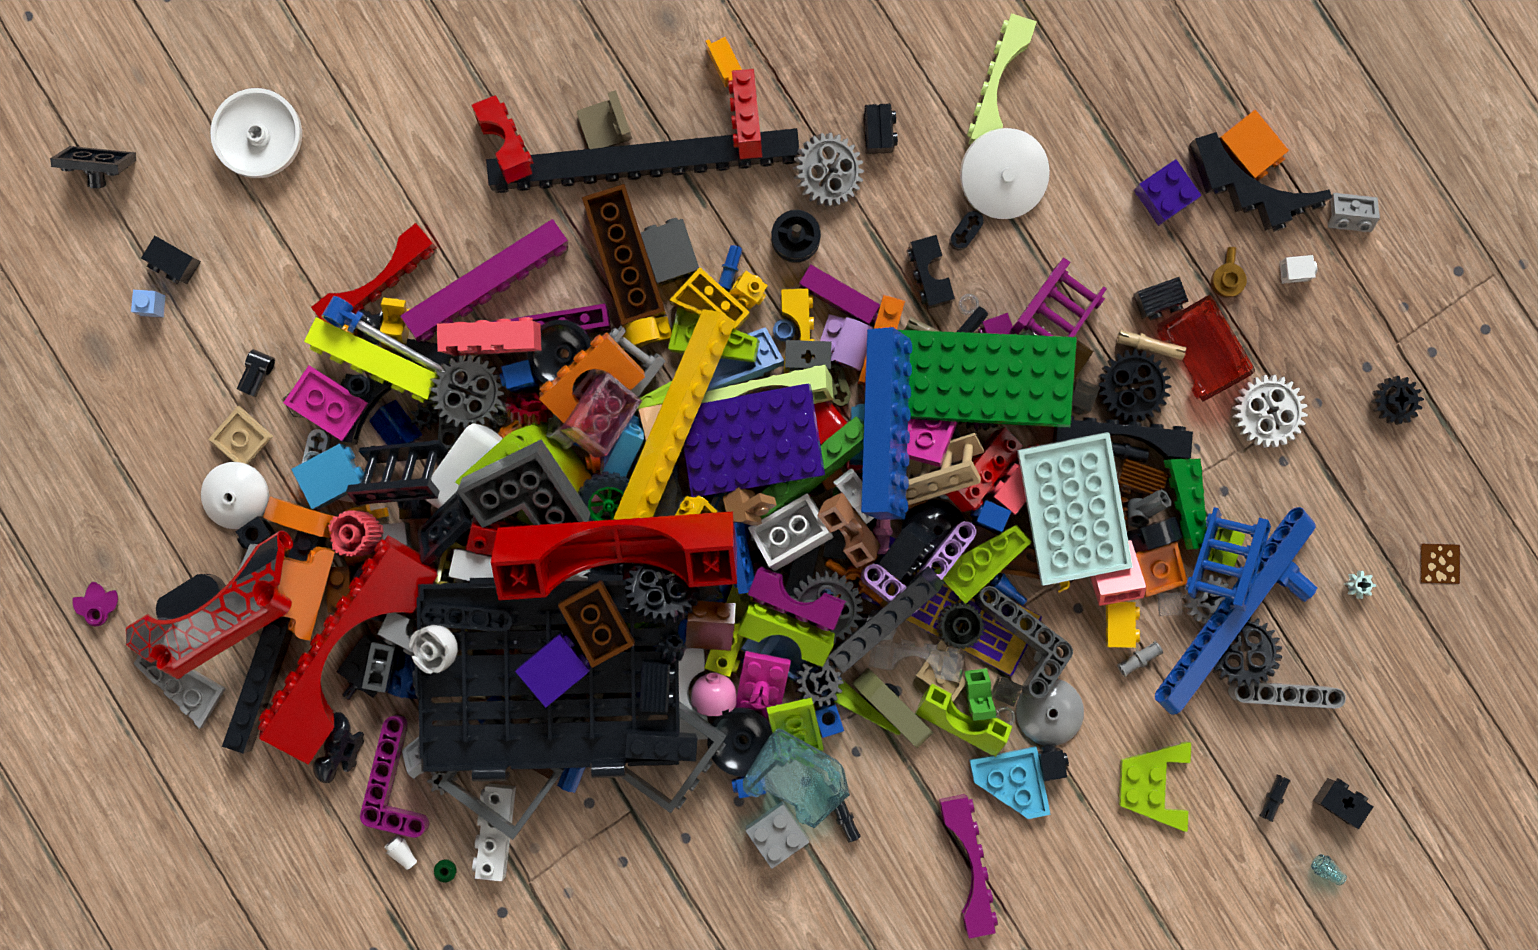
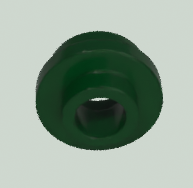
M449 859L440 860L434 867V876L440 882H450L456 876L457 867ZM443 867L448 869V875L441 873Z

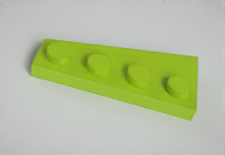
M679 307L677 308L668 347L670 352H685L699 320V315L686 312ZM732 329L721 358L756 362L760 341L756 337Z
M1015 525L961 555L942 580L966 604L1032 541ZM941 567L935 570L937 574L940 573Z

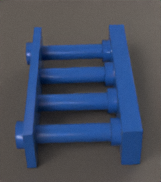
M1214 507L1212 514L1209 513L1207 516V531L1193 576L1187 580L1186 590H1188L1190 597L1196 599L1198 590L1230 598L1236 610L1245 612L1271 524L1268 519L1259 518L1258 523L1253 526L1222 519L1219 508ZM1218 527L1250 534L1253 537L1251 546L1247 545V547L1215 540ZM1211 548L1244 556L1246 559L1245 566L1236 568L1208 561ZM1205 569L1238 577V580H1240L1238 588L1232 590L1201 582Z

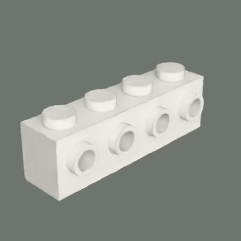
M489 783L485 786V789L481 790L480 800L512 823L516 786ZM478 815L477 825L481 826L480 835H476L475 848L478 849L477 858L474 857L472 865L475 879L503 881L507 871L510 838Z

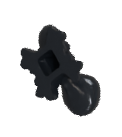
M341 712L334 713L333 731H331L324 742L325 756L317 758L313 764L314 775L322 783L333 781L340 762H342V768L345 772H349L352 767L356 766V753L360 746L364 744V733L357 732L352 735L350 722Z

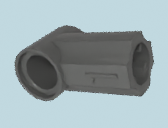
M1161 489L1144 499L1133 498L1128 501V524L1135 528L1144 527L1149 522L1148 518L1170 507L1171 500L1167 493Z

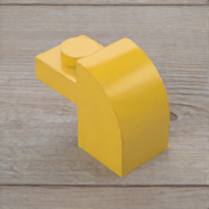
M383 297L381 307L384 320L380 331L398 342L406 344L409 329L401 318L402 314L410 310L407 309L406 300ZM381 342L382 348L393 349Z
M655 316L622 326L626 330L623 337L637 348L652 342L670 340L672 334L668 317L655 318Z

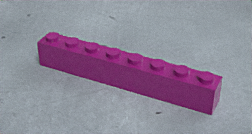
M551 219L401 315V318L418 343L420 341L426 342L435 335L434 332L437 331V324L454 323L453 320L459 316H467L476 305H484L489 302L493 294L506 291L515 280L521 281L529 275V271L535 267L540 269L545 266L549 258L554 255L555 257L562 255L567 250L568 240L555 221Z

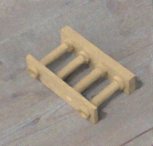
M975 433L950 441L941 470L930 473V469L937 468V466L909 459L906 472L909 480V486L906 489L908 505L980 483L981 477L972 462V456L984 453V449ZM962 460V463L951 466V463ZM920 473V476L909 479L910 474L914 475Z

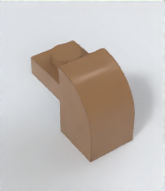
M740 487L723 497L726 512L733 511L734 521L751 526L761 525L760 516L767 514L770 509L777 506L775 497L761 493L755 496L754 491L740 489Z

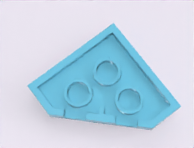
M1036 746L999 753L996 757L989 755L969 759L975 784L1027 819L1051 815Z

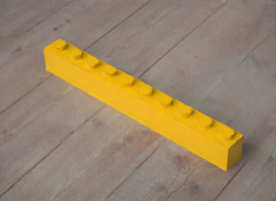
M702 310L613 519L653 517L735 325V321L722 312Z

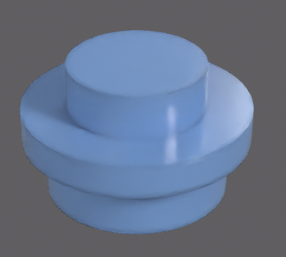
M781 319L775 323L773 334L777 340L786 342V340H791L794 337L795 326L791 321Z

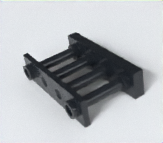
M440 440L359 448V453L367 461L361 483L348 485L346 493L356 505L438 499L440 490L432 482L431 477L436 459L444 458L449 451ZM427 459L422 478L411 479L416 460ZM406 461L402 479L391 481L396 462ZM386 463L382 480L371 483L376 464Z

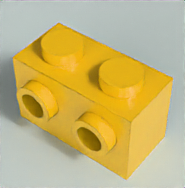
M1118 602L1106 605V647L1136 648V643L1140 642V630L1136 629V620L1140 619V608L1136 607V602Z

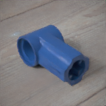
M1291 561L1277 580L1279 585L1287 587L1302 602L1310 599L1318 588L1300 572V568L1293 561Z
M586 767L564 768L565 770L561 774L557 786L567 792L576 793Z

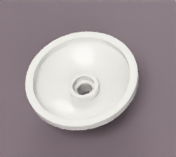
M228 462L215 467L206 476L201 488V501L207 515L218 525L229 529H240L257 516H263L269 500V490L263 476L252 466L241 462ZM228 493L232 495V501L227 499Z

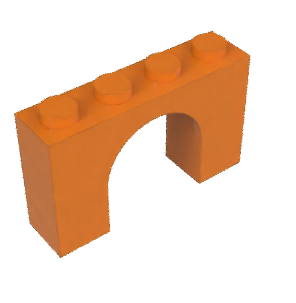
M607 332L603 336H596L591 341L590 348L586 351L581 350L573 358L574 362L570 366H563L557 372V377L552 382L548 380L540 388L539 399L577 437L595 423L594 415L576 398L573 392V384L580 374L592 369L606 371L627 392L645 378L644 370Z

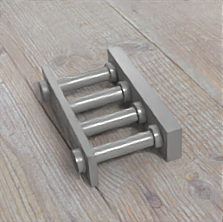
M622 326L618 330L614 328L609 335L622 348L644 363L645 378L629 392H624L613 410L605 408L581 390L589 379L599 387L603 384L605 379L595 372L597 369L590 370L589 374L580 383L573 386L576 398L602 416L604 420L602 423L603 427L609 432H612L621 417L609 418V414L635 401L665 363V359L658 353L654 356H648L624 338L623 334L626 330ZM612 387L611 390L608 392L610 395H611V392H612L613 389H614L613 387Z

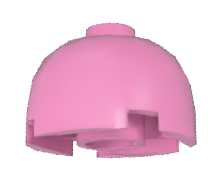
M715 672L706 674L698 678L692 687L691 705L697 708L698 713L706 716H720L722 711L727 709L730 712L736 706L735 686L725 675Z

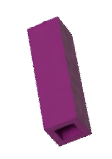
M810 264L799 283V288L808 289V293L854 320L867 325L871 322L875 324L880 304Z

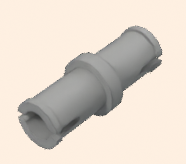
M1154 641L1141 651L1136 650L1133 652V656L1117 664V667L1121 674L1126 677L1139 667L1144 668L1147 666V662L1163 654V650Z

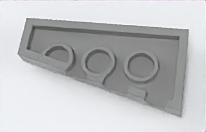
M138 655L134 665L154 684H157L164 691L163 693L169 699H172L180 707L179 709L194 721V724L199 729L203 728L226 688L195 670L188 672L180 679H176L159 670L156 665L157 660L151 663Z

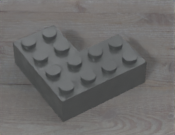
M542 439L463 477L457 489L458 494L482 528L523 509L533 525L588 522L590 517V511Z

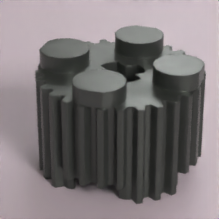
M951 603V606H945L939 612L940 616H937L939 621H936L938 623L936 628L939 629L937 630L938 636L945 644L953 648L965 649V647L969 648V645L974 646L973 643H978L977 639H981L980 636L984 635L982 633L985 630L983 628L985 624L982 623L983 618H980L981 614L978 613V610L969 604ZM959 620L965 624L964 629L961 628L960 632L955 627L956 622Z

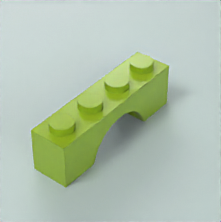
M749 601L738 629V635L756 642H760L771 635L787 636L798 644L803 660L822 667L833 647L835 635L833 632L822 630L808 622L800 621L788 616L786 613L775 611L763 604Z
M931 684L921 697L915 713L995 757L1006 745L1012 729L1011 725L998 718L973 721L972 717L965 715L955 707L951 693L934 684Z

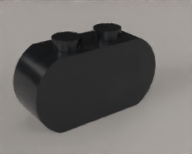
M197 574L158 599L156 604L158 620H171L187 615L211 600L226 585L216 575Z

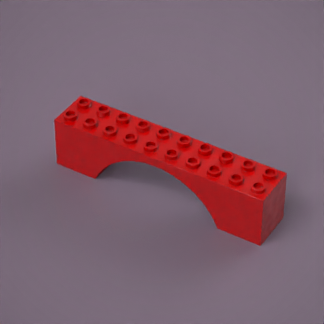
M733 511L497 528L491 567L498 600L547 597L556 586L571 576L590 568L614 563L631 562L658 566L681 577L689 587L737 584V544Z
M389 535L385 540L381 539L374 549L376 553L373 558H368L365 561L360 577H355L352 580L347 596H342L336 604L338 609L334 615L330 614L323 624L325 628L321 634L317 633L310 643L312 647L308 653L304 652L297 662L299 666L295 672L291 671L284 681L285 687L282 691L278 690L271 701L273 702L269 710L265 709L259 717L260 725L258 729L260 730V740L308 765L334 728V710L327 702L321 686L322 670L334 645L351 628L369 618L394 612L413 613L417 607L418 584L433 583L438 576L435 562L430 566L422 564L420 553Z

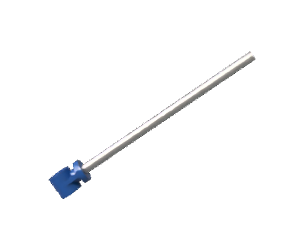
M333 296L321 315L323 319L336 327L342 328L344 324L348 325L347 331L353 333L356 328L433 372L435 370L442 372L443 370L439 364L363 322L361 319L364 314L360 311L357 314L352 313L353 306L337 296ZM455 374V381L457 383L463 381V378ZM468 388L465 389L481 399L485 398L483 394L471 391ZM500 400L502 404H495L496 408L507 413L504 401Z

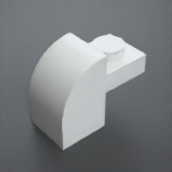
M851 468L836 479L834 484L841 493L843 492L853 508L867 524L874 517L861 513L862 481Z

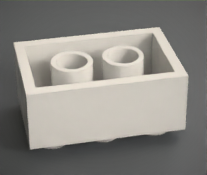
M808 494L762 519L761 525L748 527L768 566L774 571L833 538L832 533L828 531L817 516L819 510Z

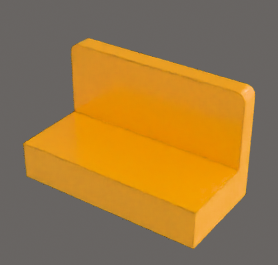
M726 37L713 43L708 39L705 41L706 50L724 86L728 87V80H732V71L742 69Z

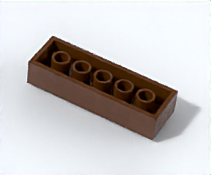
M625 184L582 197L622 326L647 317L655 316V318L667 316Z

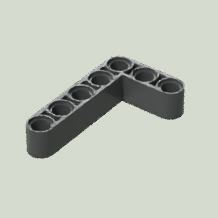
M988 586L981 589L974 596V601L978 608L1042 655L1024 682L1022 692L1030 700L1045 697L1073 655L1072 646L996 588ZM984 593H988L990 595V603L984 601ZM1002 606L1007 607L1009 610L1008 617L1002 614ZM1020 620L1026 622V631L1020 627ZM1039 633L1045 637L1044 644H1041L1038 640ZM1057 647L1063 650L1062 658L1056 653ZM1045 665H1048L1051 669L1050 676H1047L1044 672ZM1033 683L1039 687L1037 695L1032 692Z

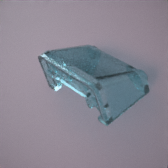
M776 729L769 736L743 779V790L749 796L759 797L763 790L795 806L798 821L812 828L819 825L850 795L845 770L836 759L782 729Z

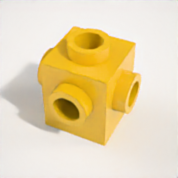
M745 270L737 278L729 294L750 310L755 304L759 306L766 297L764 291L768 285L762 282L760 277L752 275Z
M686 496L675 515L716 513L718 511L701 496Z

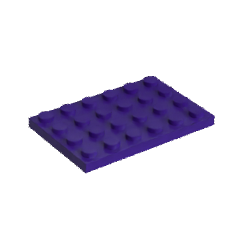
M807 383L701 403L684 442L691 497L731 492L738 487L740 489H748L824 476L825 471L811 384Z

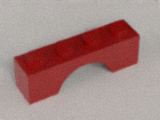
M494 95L471 104L483 135H497L505 140L503 146L495 155L507 184L531 175L530 165L533 164V160L529 151L524 152L523 150L525 145L521 135L516 136L515 134L517 129L513 119L507 118L509 113L505 103H500L497 96Z

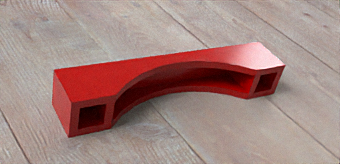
M415 223L398 237L396 249L391 260L375 279L352 291L328 293L311 308L321 320L327 322L321 315L333 296H337L351 304L354 308L352 313L357 314L358 311L364 310V306L370 301L375 302L378 300L385 289L397 285L400 281L399 278L405 273L410 274L417 268L416 264L421 260L429 259L437 247L422 228Z

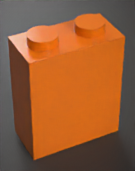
M1256 110L1252 111L1219 138L1223 148L1233 162L1253 179L1255 178L1257 181L1268 174L1266 169L1272 165L1275 168L1285 160L1283 155L1289 151Z

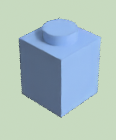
M133 290L131 312L140 316L164 318L165 295L156 291Z

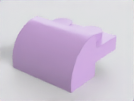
M829 314L820 341H832L831 362L861 371L867 353V329L873 328L848 317L842 318Z

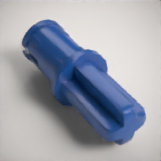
M736 245L730 246L725 264H722L723 271L719 285L725 290H731L735 274L739 271L737 267L743 250Z

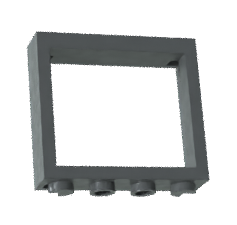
M680 701V717L714 742L672 800L626 766L627 774L625 777H622L669 813H672L675 807L678 810L687 799L684 797L688 789L691 792L700 781L697 779L701 771L703 773L707 772L713 763L710 760L714 753L719 755L726 745L723 742L726 737L724 733ZM639 715L637 720H648L651 715Z
M486 719L483 724H505V720ZM550 768L554 773L516 825H513L453 781L459 771H448L438 786L513 840L565 769Z

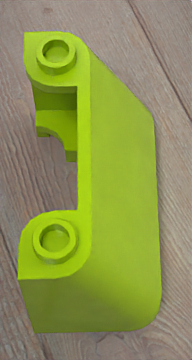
M541 421L540 425L533 423L531 426H525L511 432L512 435L528 444H533L542 439L577 493L580 487L584 486V481L592 478V474L587 470L572 447L564 449L558 441L547 437L548 422Z

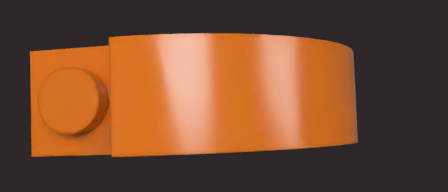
M271 496L263 518L277 524L330 539L332 537H329L331 532H329L328 525H331L330 520H333V517H337Z

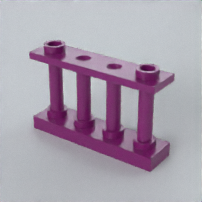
M1063 257L1011 330L1017 335L1024 328L1025 330H1031L1037 336H1053L1034 322L1035 319L1032 318L1034 313H1041L1067 332L1068 335L1066 337H1074L1093 308L1098 309L1105 298L1102 295L1107 288L1103 286L1097 294H1094L1068 275L1069 272L1066 268L1071 262ZM1059 281L1061 283L1063 281L1089 300L1090 303L1085 310L1060 293L1055 286L1056 282ZM1052 297L1078 316L1079 319L1075 325H1071L1045 306L1044 299Z

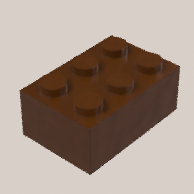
M602 580L558 604L592 668L635 644L634 638Z

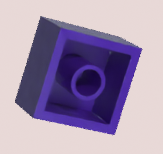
M1176 159L1141 182L1133 190L1158 226L1202 196Z

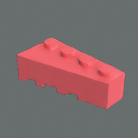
M530 317L519 318V321L498 319L497 322L478 320L475 323L454 322L437 324L438 352L452 356H466L467 354L483 355L541 351V324L533 321V318Z

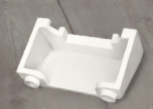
M479 424L469 425L431 477L432 482L440 490L438 499L425 500L439 509L457 491L459 485L455 483L456 480L503 438L489 427Z

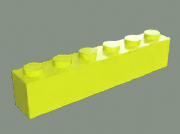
M317 317L315 318L304 340L305 343L311 345L310 350L322 355L323 351L331 354L329 359L341 365L346 361L351 364L350 369L361 374L365 370L372 374L371 379L382 384L386 380L392 383L390 388L404 393L405 390L413 393L411 397L424 403L425 399L432 402L429 397L435 395V392L430 391L429 388L435 387V383L430 379H437L438 375Z

